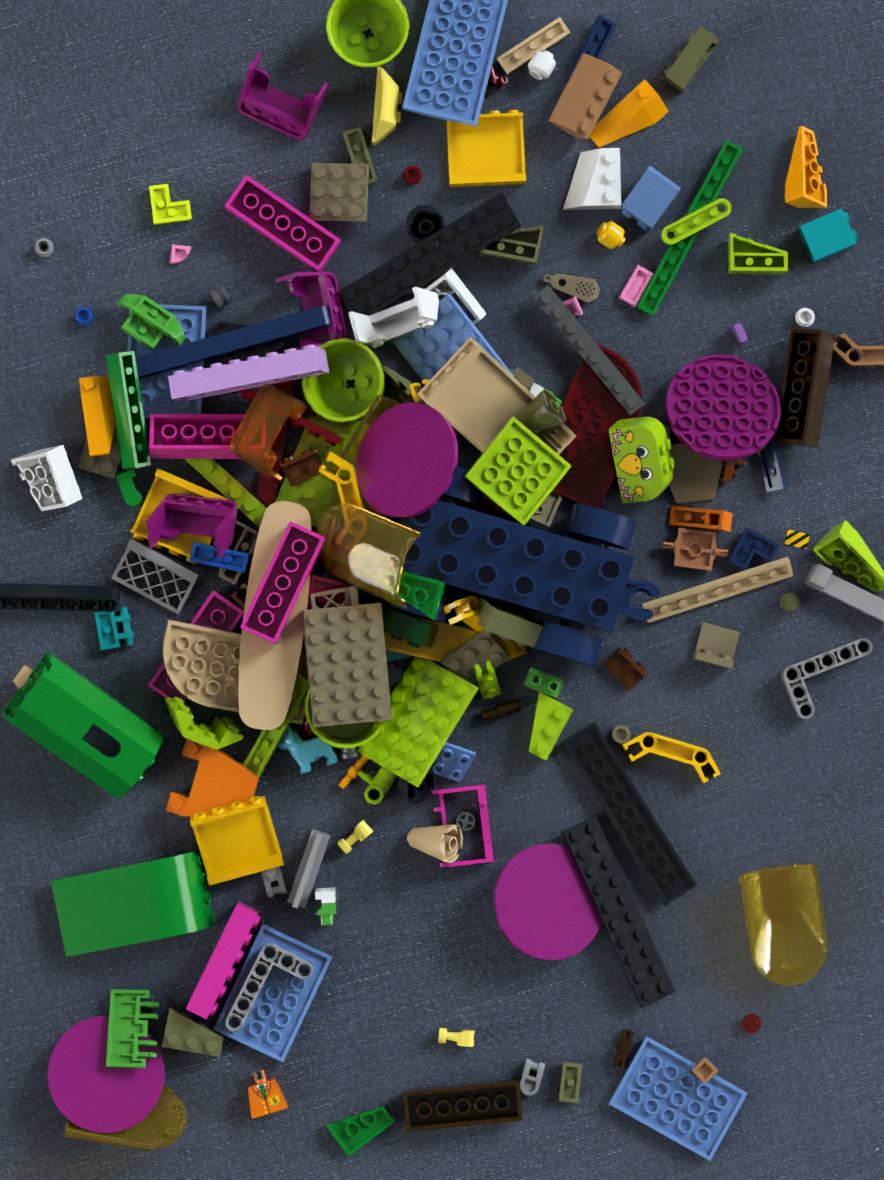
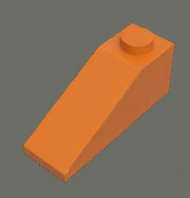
M671 506L669 525L731 532L733 513L724 510Z

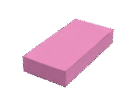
M637 265L619 299L636 307L654 273Z

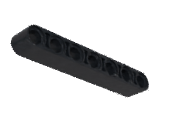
M0 583V609L112 612L117 610L119 606L120 590L113 586Z

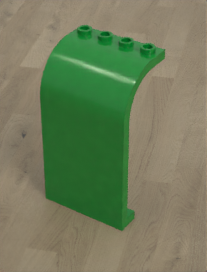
M196 850L163 859L52 880L51 883L66 957L178 936L214 926L215 915L211 911V895L207 891V876L203 871V860L200 851Z

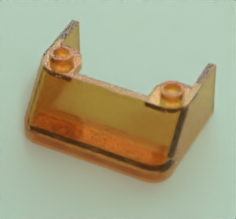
M264 384L259 389L232 437L230 449L258 472L281 481L282 477L272 470L276 462V454L271 450L275 439L288 416L297 419L302 413L316 417L317 413L297 398L272 385Z

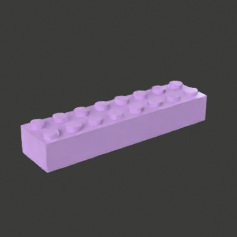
M307 345L303 346L304 350H296V348L284 350V354L271 352L267 353L266 357H247L248 361H240V359L231 360L228 365L215 363L210 365L211 368H192V372H185V370L173 372L174 375L168 376L171 399L184 402L329 373L326 350L319 348V346Z

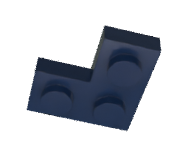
M746 527L728 562L744 570L747 569L754 554L772 562L780 544Z

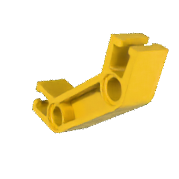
M329 451L326 460L328 462L332 461L338 468L334 471L322 463L319 467V472L334 480L337 484L347 523L339 535L337 543L342 546L347 534L352 533L356 538L347 549L354 553L367 532L368 519L353 465ZM347 470L350 472V476L342 477L340 472ZM355 522H361L363 524V527L361 529H356L353 526V524Z
M469 596L444 606L445 613H449L454 608L457 614L456 617L448 620L450 625L463 621L477 632L483 630L478 624L480 600L475 596ZM494 634V637L510 654V658L506 661L527 653L525 647L518 645L516 641L510 640L508 642L501 639L500 635Z
M652 732L642 733L622 744L626 751L629 745L639 742L642 751L634 756L629 754L628 757L631 762L650 752L693 765L702 783L709 781V778L705 777L701 770V766L709 763L714 771V777L721 774L710 753L702 747ZM646 736H650L653 739V744L650 747L643 745V739ZM698 752H703L705 755V760L701 763L695 760V755Z

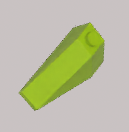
M846 520L833 527L814 546L813 551L826 564L830 566L833 564L842 570L841 573L845 575L850 574L857 579L858 583L877 594L884 590L883 569L859 533Z

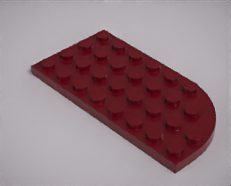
M597 344L642 399L641 387L631 366L617 353ZM582 359L562 404L566 421L563 424L576 437L559 456L568 462L571 467L552 491L579 504L600 509L616 474L609 428L618 420L640 417L642 407L629 416Z

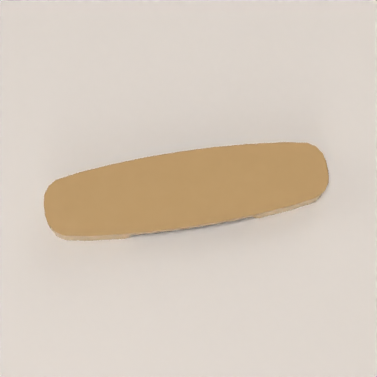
M279 501L271 504L265 510L253 554L243 620L289 522L291 521L312 531L311 517L307 509L301 504ZM310 575L277 645L242 629L238 701L239 715L248 727L259 730H275L286 721L295 689L303 645L302 610H307Z

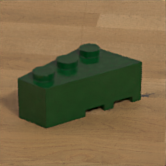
M381 605L384 634L385 632L392 634V639L402 642V639L408 640V645L419 648L420 645L431 648L439 626Z

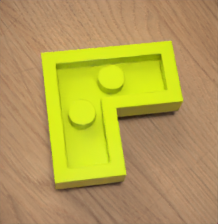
M168 184L149 186L154 225L192 220L189 200L171 202Z

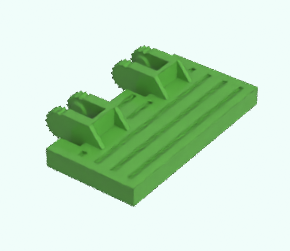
M111 989L106 1058L107 1068H146V1059L156 1058L157 1053L139 1052V1046H157V1041L139 1040V1038H148V1020L159 1019V1015L154 1013L141 1014L142 1008H159V1003L141 1002V999L150 1000V990Z

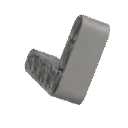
M816 564L812 566L804 582L806 585L884 622V599L832 575L833 571L823 565Z
M865 638L858 639L783 669L781 676L795 713L799 718L809 719L815 712L803 679L868 655L873 648L871 641ZM860 642H864L867 645V650L864 653L858 649ZM842 649L849 651V657L846 660L840 656ZM825 655L831 658L829 666H825L822 663ZM807 662L813 664L814 669L811 673H807L804 670ZM789 669H793L796 673L793 680H789L786 676ZM796 687H800L803 691L800 698H796L793 694ZM803 705H807L810 709L807 716H803L800 713V708Z
M267 943L264 945L226 1018V1027L230 1031L241 1029L273 965L300 979H308L313 973L312 963L276 944ZM272 947L275 950V956L267 957L265 949ZM290 956L293 961L292 965H283L282 958ZM264 965L267 970L266 973L263 975L258 974L256 966ZM307 965L310 968L309 974L302 975L299 967ZM255 982L258 986L257 991L250 992L247 989V984ZM241 999L248 1001L249 1007L247 1009L239 1007L238 1002ZM237 1017L240 1020V1025L237 1027L232 1026L229 1021L230 1018Z

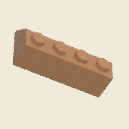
M583 53L548 121L577 139L588 140L623 72L605 61Z

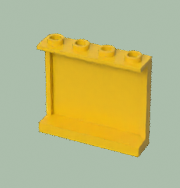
M508 110L507 113L489 111L488 114H481L480 112L477 127L447 121L450 187L526 184L523 112L519 113V110Z
M157 468L155 479L130 532L134 534L133 538L142 542L144 539L148 540L146 521L169 494L176 493L224 500L229 499ZM180 533L171 541L160 539L154 547L161 549L162 546L169 549L168 553L177 557L182 554L187 557L186 561L191 562L190 556L194 542L210 545L213 537Z
M255 796L245 802L237 801L227 807L219 806L213 808L212 811L205 813L197 812L190 816V824L194 830L209 886L284 865L265 796Z

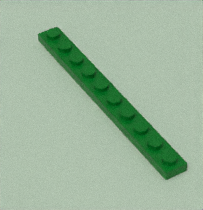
M728 140L725 141L686 216L717 199L743 148ZM698 232L669 246L637 306L639 310L651 316L655 315Z

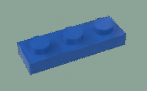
M194 542L190 561L247 573L251 555L227 549L222 557H217V547Z

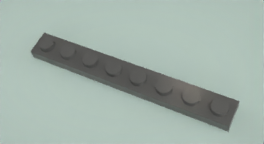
M549 285L533 297L629 416L645 405L644 401Z

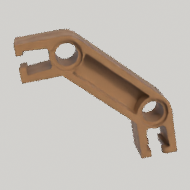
M843 333L837 339L838 342L842 340L849 348L846 353H843L836 347L838 343L834 342L833 354L846 366L852 368L884 367V346H858ZM849 353H856L858 360L856 362L851 361Z

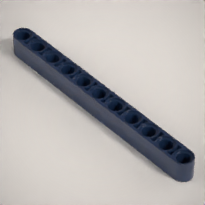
M326 305L136 357L138 379L330 326L332 322Z

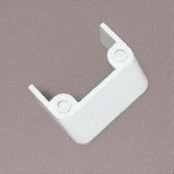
M414 287L412 289L415 298L370 316L349 312L356 342L372 345L373 348L384 345L383 342L422 327L430 328L434 326V323L437 321L439 306L437 293Z

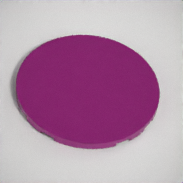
M710 355L698 358L696 361L685 365L676 374L667 391L665 411L671 430L688 449L709 459L731 461L755 454L771 440L780 420V399L775 386L772 385L767 378L768 376L757 366L754 367L745 362L744 359L735 356Z
M413 402L403 403L388 409L371 424L358 450L356 476L360 491L372 508L390 517L410 518L426 512L438 502L437 500L443 493H446L453 480L452 475L458 461L457 439L450 422L438 410L422 403Z
M539 844L526 848L510 859L498 876L494 890L496 919L501 931L504 932L510 943L522 953L540 960L568 958L586 948L599 931L602 922L568 847L557 844Z
M109 1016L88 1018L71 1027L54 1047L48 1065V1086L56 1107L65 1118L76 1126L96 1133L123 1131L142 1121L155 1107L164 1085V1062L158 1046H139V1052L157 1053L156 1058L146 1059V1068L106 1067ZM149 1033L148 1038H139V1040L154 1041V1039L151 1037Z

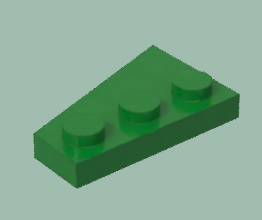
M388 568L384 587L435 620L445 582Z
M383 1105L329 1123L326 1127L349 1157L392 1125L395 1120Z

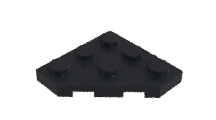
M219 321L205 333L208 337H212L251 325ZM281 339L227 354L223 358L229 364V361L236 359L248 361L247 357L251 356L266 357L267 353L277 352L285 344Z

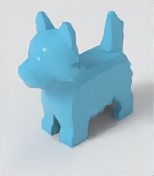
M288 726L278 744L280 750L290 751L301 768V774L310 772V763L318 761L322 756L327 759V766L338 762L336 754L333 752V747L330 744L323 742L318 737L302 741L290 726Z

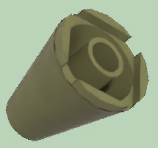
M548 390L541 391L516 417L518 421L534 434L561 425L566 421L562 407H557L555 403L557 399Z

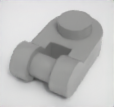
M280 866L262 871L268 898H272L279 893L281 895L287 894ZM278 880L279 886L272 887L271 882Z
M526 1059L520 1081V1089L525 1095L531 1096L537 1093L545 1063L539 1062L538 1064L532 1062L531 1059ZM529 1071H537L536 1077L529 1075Z

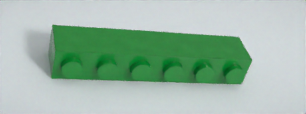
M134 351L105 354L122 468L150 466L151 460Z

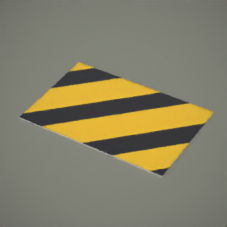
M788 529L784 544L807 549L810 534Z

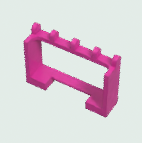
M484 784L431 791V795L439 794L441 806L433 808V812L441 811L442 823L447 825L443 793L477 790L485 858L455 861L453 863L442 862L440 867L494 862Z

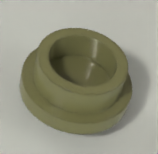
M788 592L781 596L780 606L783 610L790 612L797 609L799 598L796 594Z

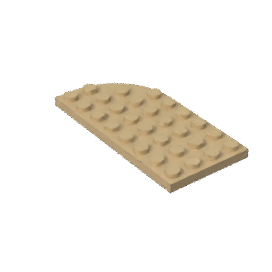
M167 620L162 654L165 669L175 687L187 698L198 704L239 712L238 685L241 634ZM301 652L297 673L308 679L306 653ZM306 696L294 715L292 723L303 724Z

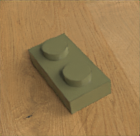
M563 1061L559 1101L578 1103L582 1073L581 1063Z

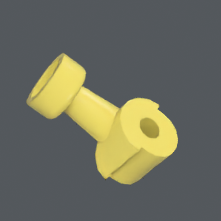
M363 819L346 840L342 838L337 844L348 854L352 850L351 845L358 840L362 842L373 830Z
M440 1028L438 1043L445 1044L446 1040L457 1042L458 1046L473 1047L475 1031L465 1029L461 1032H447L446 1028Z

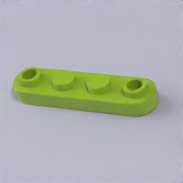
M724 198L717 199L666 226L661 233L662 241L667 245H674L726 218L732 209L730 202ZM723 206L725 211L719 212L718 207ZM668 233H673V234H674V238H673V239H669V238L667 237V234H668Z

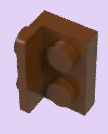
M308 448L302 451V455L295 458L293 455L283 460L284 463L281 466L291 487L321 474L319 467L322 461L316 449Z
M742 459L723 461L718 483H730L736 477L737 468L734 467L742 468L746 466L747 461H742Z
M619 647L603 665L630 691L647 675L644 672L646 668L639 661L635 663L631 659L633 655L626 648L622 650Z

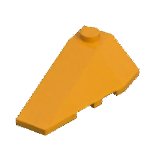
M643 80L595 125L590 138L601 148L627 135L655 125L669 111L658 93L646 80Z
M799 126L785 183V203L796 208H827L826 184H822L820 173L823 172L822 166L818 165L816 159L819 153L814 131L804 126Z
M99 375L79 378L90 457L110 454L116 421L109 378Z

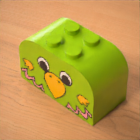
M653 417L618 420L609 428V435L622 504L653 500L670 485L673 479L674 459L670 456V439H667L663 424Z

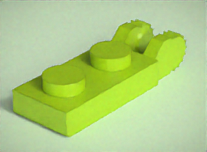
M490 660L486 661V669L481 670L478 664L474 665L476 679L483 700L500 695L501 691Z

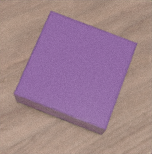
M741 323L733 325L732 330L739 345L745 343L748 338Z

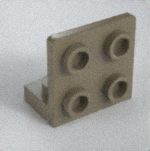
M705 622L702 623L693 659L732 669L734 664L733 657L740 632Z

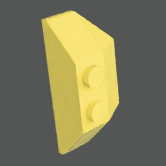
M381 66L377 67L372 146H376L396 129L397 123L401 121V112L398 111V104H402L403 93H399V86Z

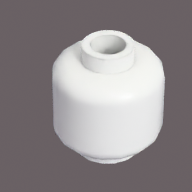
M546 50L535 52L528 63L530 75L538 80L549 78L556 65L553 54Z

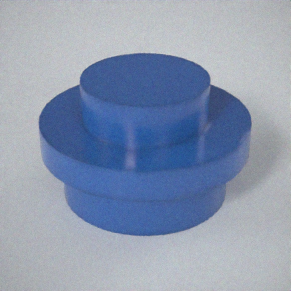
M80 307L75 312V321L81 326H87L92 323L94 314L90 308Z

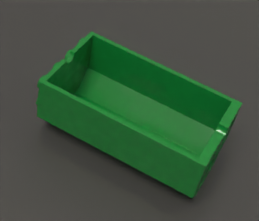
M49 651L45 653L28 676L27 681L19 688L2 711L5 720L117 799L124 796L134 784H138L143 778L142 773L146 768L149 769L153 765L154 757L164 742V735L156 727ZM93 723L120 743V751L116 756L107 757L82 739Z

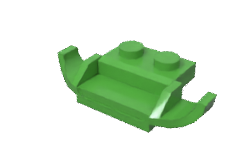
M126 294L117 302L118 306H124L129 309L131 314L122 325L121 330L151 350H154L163 336L166 338L169 336L178 346L185 340L184 332L180 323L175 318L176 316L145 295Z

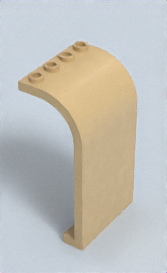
M472 337L461 346L417 393L430 407L441 412L446 420L482 453L512 416L516 418L535 398L532 393ZM563 423L535 433L539 439L558 455L576 437Z

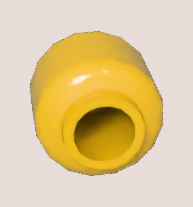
M613 221L603 222L596 232L598 235L597 240L609 249L621 247L626 239L624 237L625 230Z

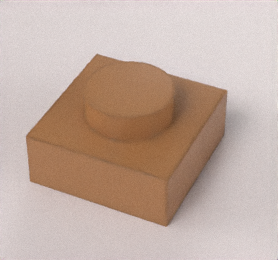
M705 1056L691 1069L704 1084L719 1071Z

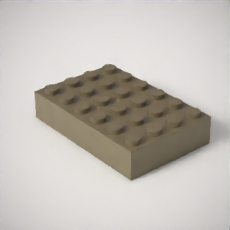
M381 603L302 610L313 727L392 720Z

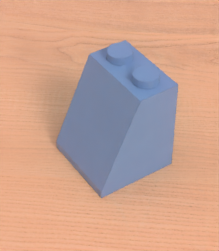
M649 166L620 209L623 210L622 214L638 221L637 225L643 230L649 229L651 231L676 198L681 188L652 166Z

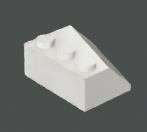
M600 148L581 152L563 210L620 209V148Z
M453 269L447 271L425 288V290L437 293L439 301L448 294H451L474 325L486 315V312Z
M63 445L37 450L11 459L12 464L17 465L20 469L21 474L19 475L22 480H26L31 487L30 493L41 511L66 507L82 499Z

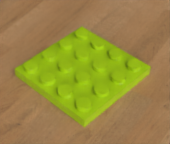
M512 416L464 477L519 524L525 525L567 473L571 465Z

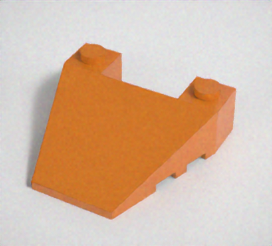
M186 739L182 756L198 760V768L190 795L180 791L171 792L166 811L180 816H193L197 812L205 813L212 811L215 807H227L234 802H245L254 797L259 780L256 774L241 763H238L221 749L215 750Z

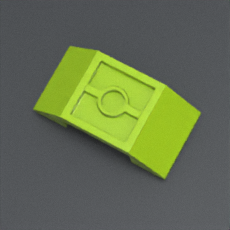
M166 697L165 699L172 722L184 738L218 750L238 742L244 737L239 731L240 728L234 725V721L228 717L220 718L216 716L211 727L202 723L197 725L193 721L194 716L189 711L190 708L185 706L182 699L178 697L173 699Z

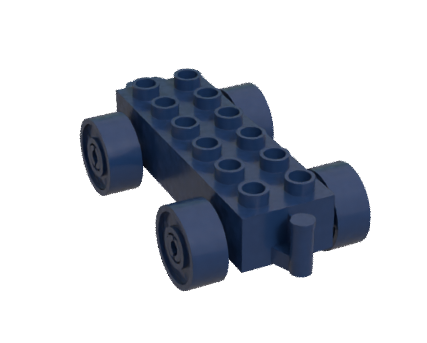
M455 467L452 475L453 480L448 490L426 512L410 518L388 519L383 514H376L370 520L372 531L377 535H382L393 544L387 568L445 582V586L561 619L559 625L539 621L544 627L535 647H532L534 650L595 667L603 638L585 633V627L612 633L618 613L625 614L628 618L635 621H645L654 616L653 611L649 609L639 610L635 608L632 603V597L637 592H644L649 597L656 598L660 595L658 588L649 581L628 579L634 557L608 549L610 546L629 550L636 521L628 517L587 505L573 504L565 532L582 538L584 541L581 542L460 507V503L480 507L484 493L464 477L468 470ZM387 590L383 606L446 624L449 613H445L443 607L453 602L454 595L443 592L435 620L390 590Z

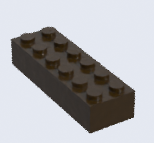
M791 329L780 398L781 414L775 431L774 442L786 446L819 447L835 334L816 329Z
M518 1079L403 1090L407 1132L523 1120Z

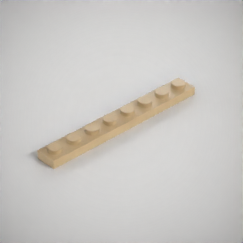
M785 557L643 603V609H649L654 613V616L648 619L647 622L650 623L792 577L791 563L789 558Z

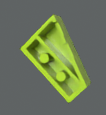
M730 232L728 236V274L785 275L788 272V252L766 244L763 245Z
M538 692L528 752L546 761L573 709Z

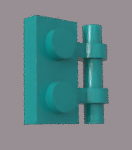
M127 607L120 608L121 616L116 617L114 611L94 612L101 650L121 647L120 639H125L126 646L134 645L132 638L134 637V632L131 631L130 626L131 615L128 614ZM117 622H122L124 633L118 634Z

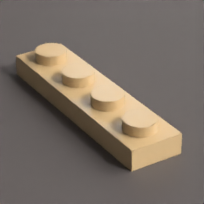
M559 17L499 56L496 60L505 74L509 75L530 61L535 52L547 50L570 35L571 32L561 17Z

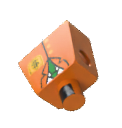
M264 1070L254 1072L255 1084L248 1086L252 1119L287 1109L288 1103L276 1079L267 1080Z

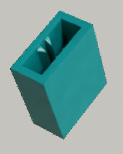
M842 208L799 226V234L813 264L857 244V234L854 229L851 230L849 215L847 212H843Z

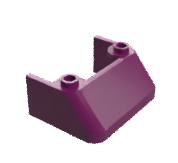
M259 52L248 68L237 104L238 111L244 116L297 140L305 139L321 108L328 83H324L318 95L308 93L303 98V101L269 86V74L258 68L262 53Z
M296 272L275 279L276 283H289L290 292L293 296L302 298L304 311L324 305L328 308L332 325L303 335L300 340L301 347L296 348V350H304L303 346L307 345L321 346L335 339H348L341 297L338 292V282L334 273Z
M176 493L167 495L146 521L149 548H154L160 539L171 541L180 533L213 537V543L217 547V557H222L233 541L238 512L237 503L231 500Z

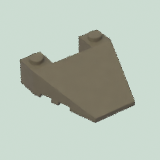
M664 426L667 439H670L669 426ZM683 444L671 445L670 456L674 459L673 479L668 487L676 504L715 499L723 461L703 457L691 451Z

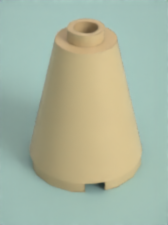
M450 824L413 828L407 835V841L411 847L443 862L453 863L459 857L457 854L458 848L462 849L463 836L461 829L457 828V825Z

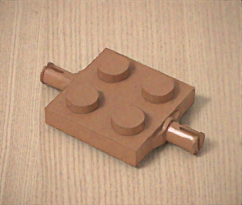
M678 528L675 542L663 541V545L669 546H662V549L673 550V566L712 571L715 557L727 558L728 555L723 554L728 553V549L717 548V533Z

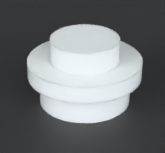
M802 308L796 313L795 319L801 327H808L814 322L815 315L811 309Z

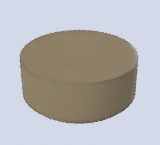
M617 725L611 732L613 741L618 744L626 743L631 736L629 728L625 725Z

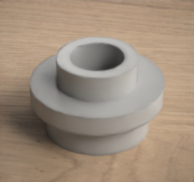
M41 238L35 243V252L41 257H48L53 253L54 245L51 240ZM42 245H47L48 249L42 251L41 247Z

